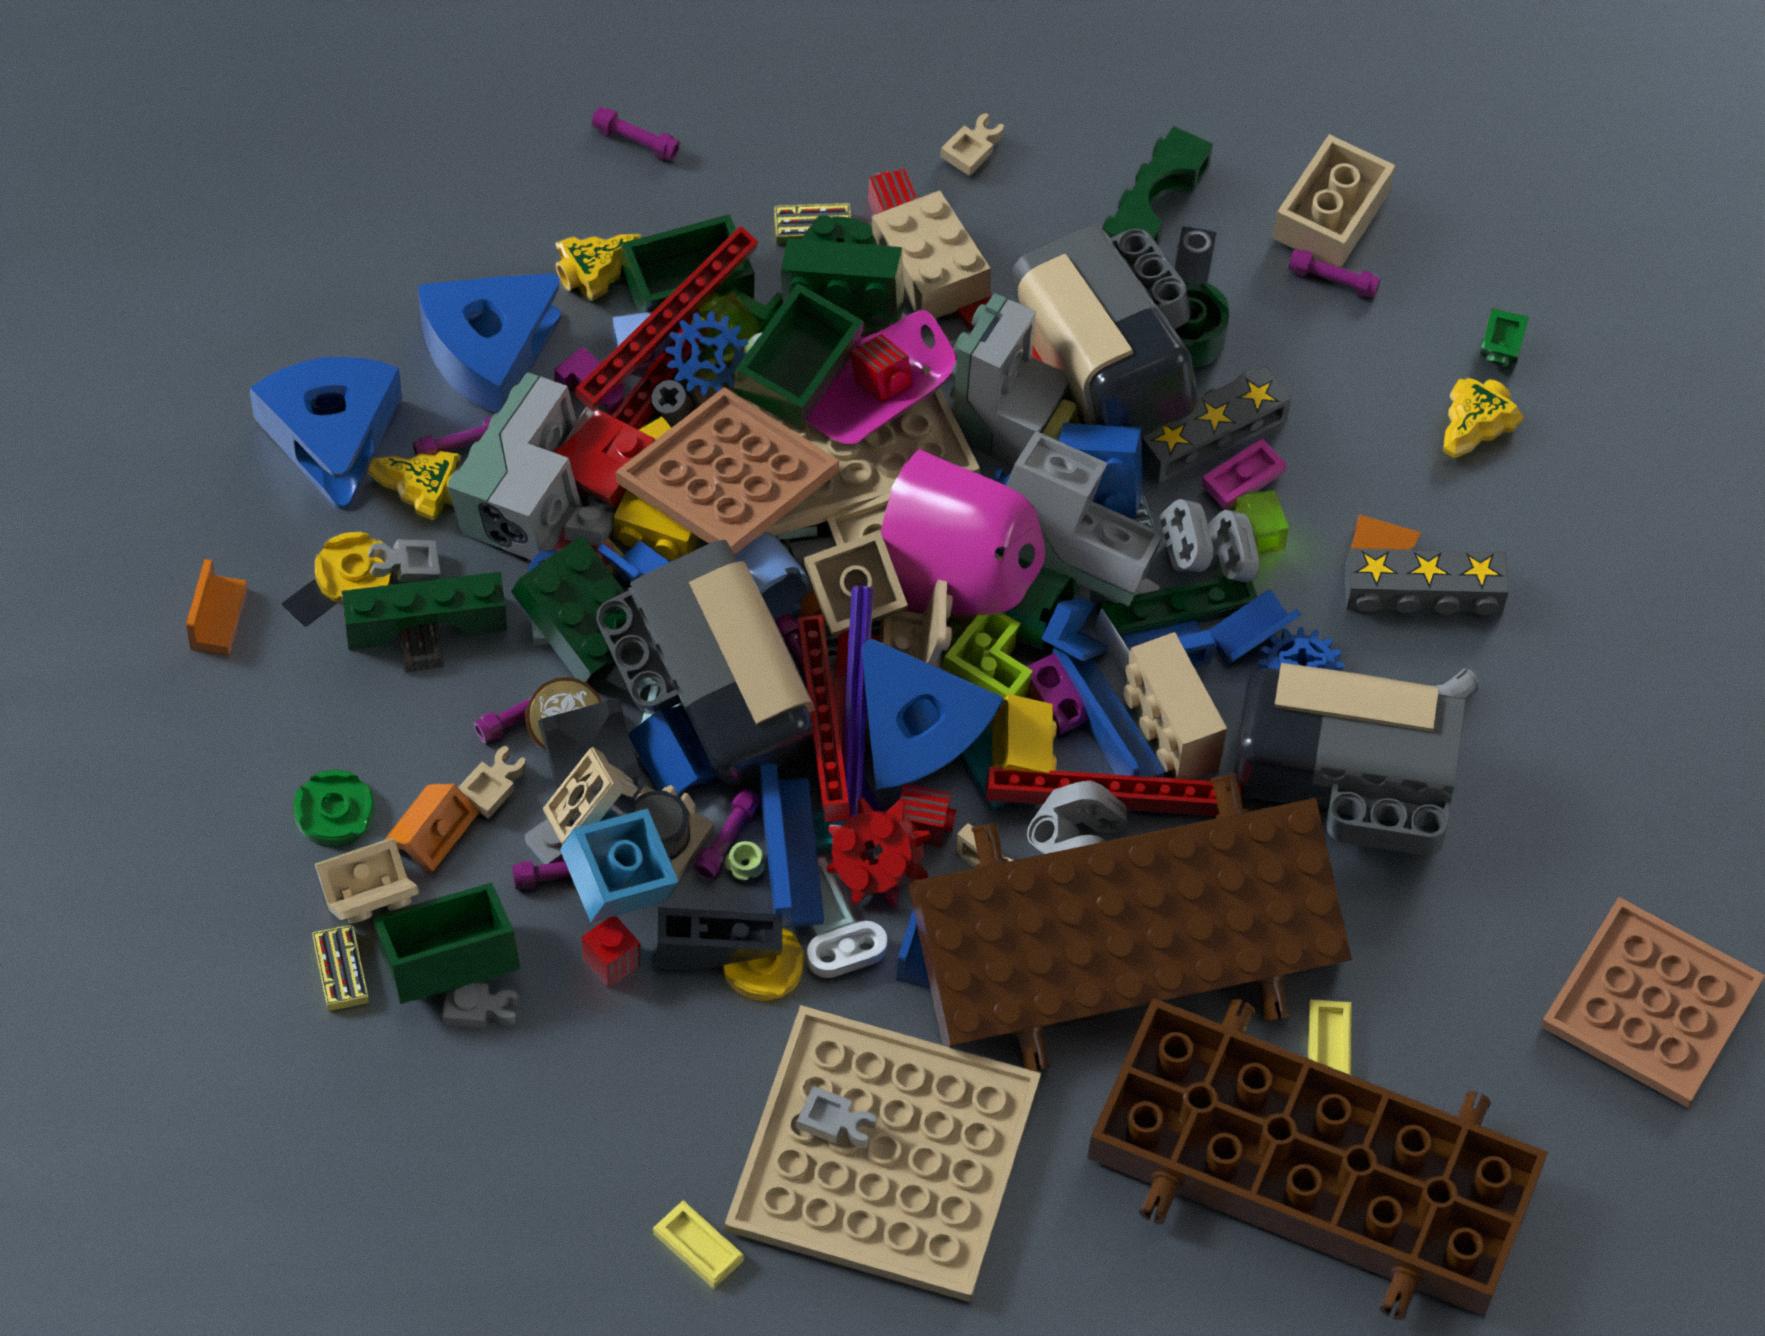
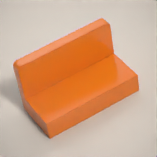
M204 559L186 622L189 646L192 650L229 655L248 590L247 581L216 576L213 560Z
M429 784L420 793L385 840L394 838L398 850H405L424 872H433L480 811L455 784Z

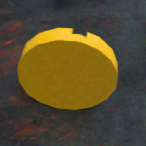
M347 532L330 538L323 545L324 548L320 551L319 555L317 554L314 561L315 578L322 593L333 601L343 604L341 591L390 585L394 577L393 572L384 577H375L370 573L374 563L384 562L377 557H368L367 553L371 545L383 542L379 539L377 541L370 538L369 534L363 532Z
M783 927L781 955L722 965L726 981L735 992L748 999L769 1001L782 998L795 989L803 976L805 955L803 948L798 943V938L792 931Z

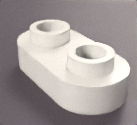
M861 921L818 935L808 945L807 964L814 974L824 978L836 977L875 964L886 953V932L875 922ZM867 943L870 944L873 948L870 950H863L859 946L861 944ZM824 956H830L834 959V961L831 963H825L821 960V958Z

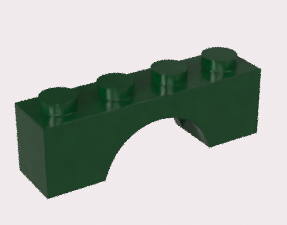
M1173 126L1165 138L1160 137L1157 140L1152 151L1151 161L1149 164L1143 163L1140 166L1135 177L1136 184L1132 190L1126 189L1123 192L1118 203L1116 215L1114 217L1111 215L1107 217L1102 230L1112 238L1127 230L1142 229L1148 232L1159 246L1163 222L1154 214L1150 205L1160 196L1170 192H1194L1210 167L1213 143Z
M501 572L341 591L348 650L388 645L399 632L425 623L454 625L462 629L467 635L507 630L506 605Z

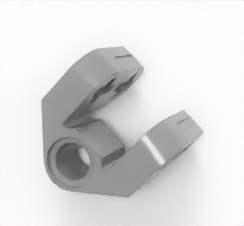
M1178 499L1159 515L1167 550L1175 570L1179 572H1202L1207 567L1220 564L1224 576L1228 579L1249 582L1255 577L1259 568V555L1249 518L1244 513L1223 510L1207 524L1204 510L1199 503Z
M1081 781L1052 791L1031 821L1027 830V838L1030 844L1043 854L1105 842L1104 839L1094 835L1080 836L1076 824L1083 822L1098 833H1118L1127 827V807L1114 794L1096 782Z

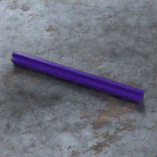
M854 586L851 592L842 746L850 818L858 814V799L862 798L867 712L862 646L866 641L871 640L873 589L868 586Z

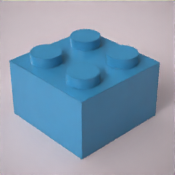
M648 809L574 828L560 848L590 922L663 903L679 882Z

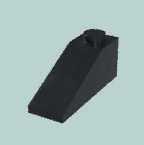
M662 907L657 909L652 932V968L694 971L777 956L782 953L781 914Z

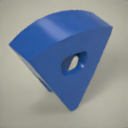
M552 273L504 276L418 286L422 331L428 351L441 374L459 393L486 410L494 413L500 412L508 400L511 389L520 383L527 372L531 371L561 320V311L556 306L551 305L560 288L558 276Z
M325 357L288 366L263 378L250 387L253 417L336 508H348L358 492L402 398L399 368L381 361L365 358Z
M874 639L866 641L862 646V658L876 790L903 786V784L919 781L957 760L984 734L996 717L1005 699Z

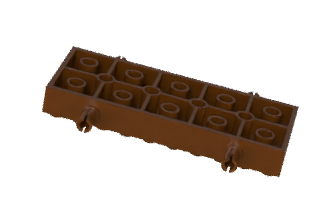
M1237 774L1222 775L1211 778L1219 815H1216V819L1009 861L1008 858L1003 856L997 822L988 823L985 826L983 824L972 827L971 830L974 834L980 864L976 865L977 868L916 880L908 885L943 1046L950 1047L1012 1033L1013 1037H1018L1024 1069L1031 1071L1050 1068V1063H1048L1042 1036L1045 1026L1148 1005L1151 1003L1152 998L1167 1001L1253 982V986H1258L1264 1022L1289 1017L1290 1012H1288L1282 985L1285 975L1341 964L1352 960L1316 798L1248 812V809H1243L1237 783Z
M1152 998L1091 1135L1087 1159L1152 1184L1146 1200L1139 1211L1144 1219L1149 1221L1154 1208L1157 1206L1153 1223L1163 1224L1166 1221V1215L1173 1199L1178 1194L1391 1279L1385 1298L1380 1305V1311L1389 1317L1394 1303L1398 1302L1393 1319L1404 1320L1406 1318L1416 1290L1484 1317L1486 1316L1548 1155L1547 1151L1481 1126L1491 1101L1482 1094L1477 1107L1473 1108L1478 1092H1466L1458 1116H1455L1247 1035L1245 1033L1255 1014V1009L1246 1002L1241 1015L1238 1016L1242 1000L1234 999L1230 1002L1223 1023L1219 1024Z

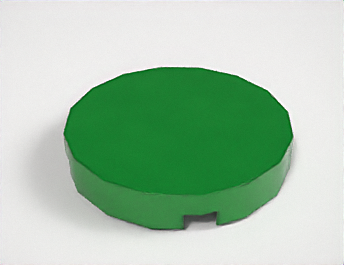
M332 769L314 774L310 777V781L306 782L303 787L301 785L298 788L293 802V812L296 826L307 839L318 845L337 847L350 844L366 833L373 822L375 804L372 790L367 783L365 785L363 781L359 780L357 775L350 771Z

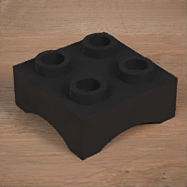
M619 697L541 718L538 721L557 790L592 747L602 752L611 765L621 770L629 778L634 779L641 776L628 735Z

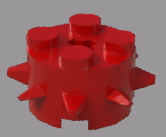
M861 798L858 799L857 815L845 821L842 826L830 824L828 831L833 836V862L826 867L828 873H838L841 880L848 887L852 888L851 902L858 904L868 894L883 893L894 907L899 905V889L911 883L913 879L928 878L929 874L920 864V860H923L924 857L923 843L931 837L929 831H917L913 823L905 820V802L898 800L888 811H873L866 800ZM875 846L883 848V853L878 855V859H875L873 856Z

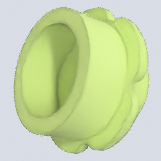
M743 841L732 847L730 853L726 856L725 865L729 871H732L734 878L746 881L750 877L757 878L763 873L765 869V864L763 863L765 855L756 844ZM748 860L750 863L748 865H743L742 861Z

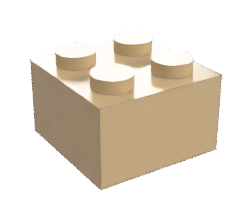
M880 530L804 558L805 567L831 637L849 631L851 592L854 586H868L873 589L872 622L907 610L908 604Z

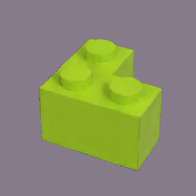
M1002 612L988 615L978 614L944 656L941 670L1003 698L1008 694L1026 698L1033 670L1009 656L1016 647V636L1021 623Z

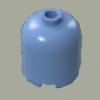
M763 532L738 552L735 558L737 562L743 561L746 563L774 621L786 614L796 617L802 611V606L799 603L806 593L811 595L813 592L811 580L784 545L773 534Z

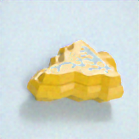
M619 234L607 240L596 236L580 240L573 236L556 242V247L562 259L556 262V270L563 286L568 291L578 287L581 293L591 301L608 292V285L618 280L621 275V243L643 237L641 234Z
M1469 377L1457 381L1450 393V398L1453 401L1448 411L1451 424L1445 431L1443 452L1455 459L1473 451L1480 441H1494L1502 432L1512 433L1523 422V414L1519 411L1518 406L1511 401V394L1503 384L1495 380H1487L1482 384Z
M440 451L435 456L418 454L410 459L397 456L373 458L368 468V474L383 487L398 491L401 501L414 506L416 514L434 521L442 512L445 504L453 506L447 486L452 474L458 470L461 456L456 453Z

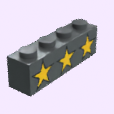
M1266 365L1255 371H1246L1238 376L1235 381L1223 387L1217 386L1208 390L1202 397L1197 399L1194 412L1186 418L1142 437V463L1155 481L1160 484L1287 421L1291 398Z
M1349 548L1344 568L1346 609H1356L1362 612L1396 610L1401 613L1437 611L1441 614L1476 612L1480 615L1503 613L1509 593L1506 552Z

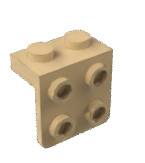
M937 581L923 614L902 611L880 619V642L939 668L941 651L948 650L952 635V628L946 626V619L949 618L952 608V595L947 594V581Z
M389 838L314 864L329 911L340 920L347 919L348 923L366 920L372 917L371 910L386 905L388 910L407 906L412 903L410 897L419 894L417 885L406 876L394 838Z

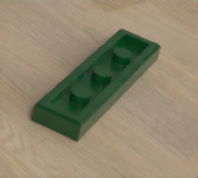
M1221 576L1134 596L1129 606L1111 601L1098 603L1097 612L1099 615L1100 610L1103 609L1123 640L1125 635L1185 622L1197 621L1198 623L1226 618L1258 596L1252 580L1241 582Z

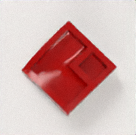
M597 409L568 441L553 452L569 458L577 486L615 507L627 491V489L616 483V471L652 444L655 438Z

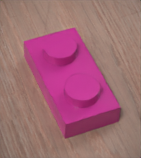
M1261 438L1202 476L1201 486L1224 510H1229L1286 472L1287 464Z

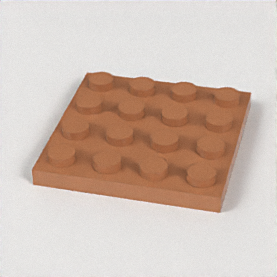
M724 387L616 471V483L707 543L726 540L735 556L839 472V460Z
M1618 897L1545 1015L1541 1028L1688 1108L1760 988L1765 975L1627 900Z

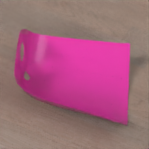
M922 310L909 314L890 327L861 339L860 345L882 334L905 352L909 357L913 384L911 387L881 403L854 380L850 357L807 418V421L826 436L843 444L859 443L879 428L934 394L951 375L956 363V354H954V350L941 327L928 311ZM924 325L929 326L934 334L935 345L931 349L926 346L922 338L921 330ZM924 365L929 366L931 368L930 373H922V368Z
M921 449L917 450L903 466L891 489L881 535L908 604L905 611L924 613L938 580L947 581V594L952 595L950 614H996L1010 610L1018 605L1024 598L1031 583L1039 574L1045 559L1041 526L1036 510L1030 501L1008 486L945 461ZM1029 543L1034 548V559L1029 567L1023 569L1019 565L1018 555L1021 548ZM998 547H1004L1005 549L1002 561L995 557V551Z

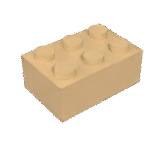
M1329 134L1277 211L1272 239L1293 249H1304L1313 252L1314 259L1341 268L1390 194L1396 165Z
M940 190L872 216L873 235L877 245L902 247L904 296L914 312L928 311L936 319L955 312L960 307L990 296L991 268Z
M1173 632L1132 647L1129 665H1126L1127 678L1126 684L1122 688L1123 695L1129 708L1136 709L1140 717L1141 731L1148 741H1153L1157 749V759L1164 768L1165 773L1169 772L1174 779L1191 780L1218 770L1220 768L1227 727L1176 633Z

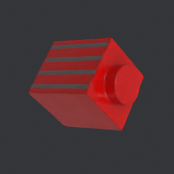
M905 168L895 171H884L869 177L868 201L874 215L917 199Z
M880 334L850 351L854 380L881 403L913 385L908 355L884 335Z
M903 784L900 800L905 802V820L913 823L917 831L930 832L931 837L923 844L942 847L945 832L953 833L957 809L950 808L951 792Z
M617 916L609 917L581 936L583 961L607 988L641 966L640 942Z

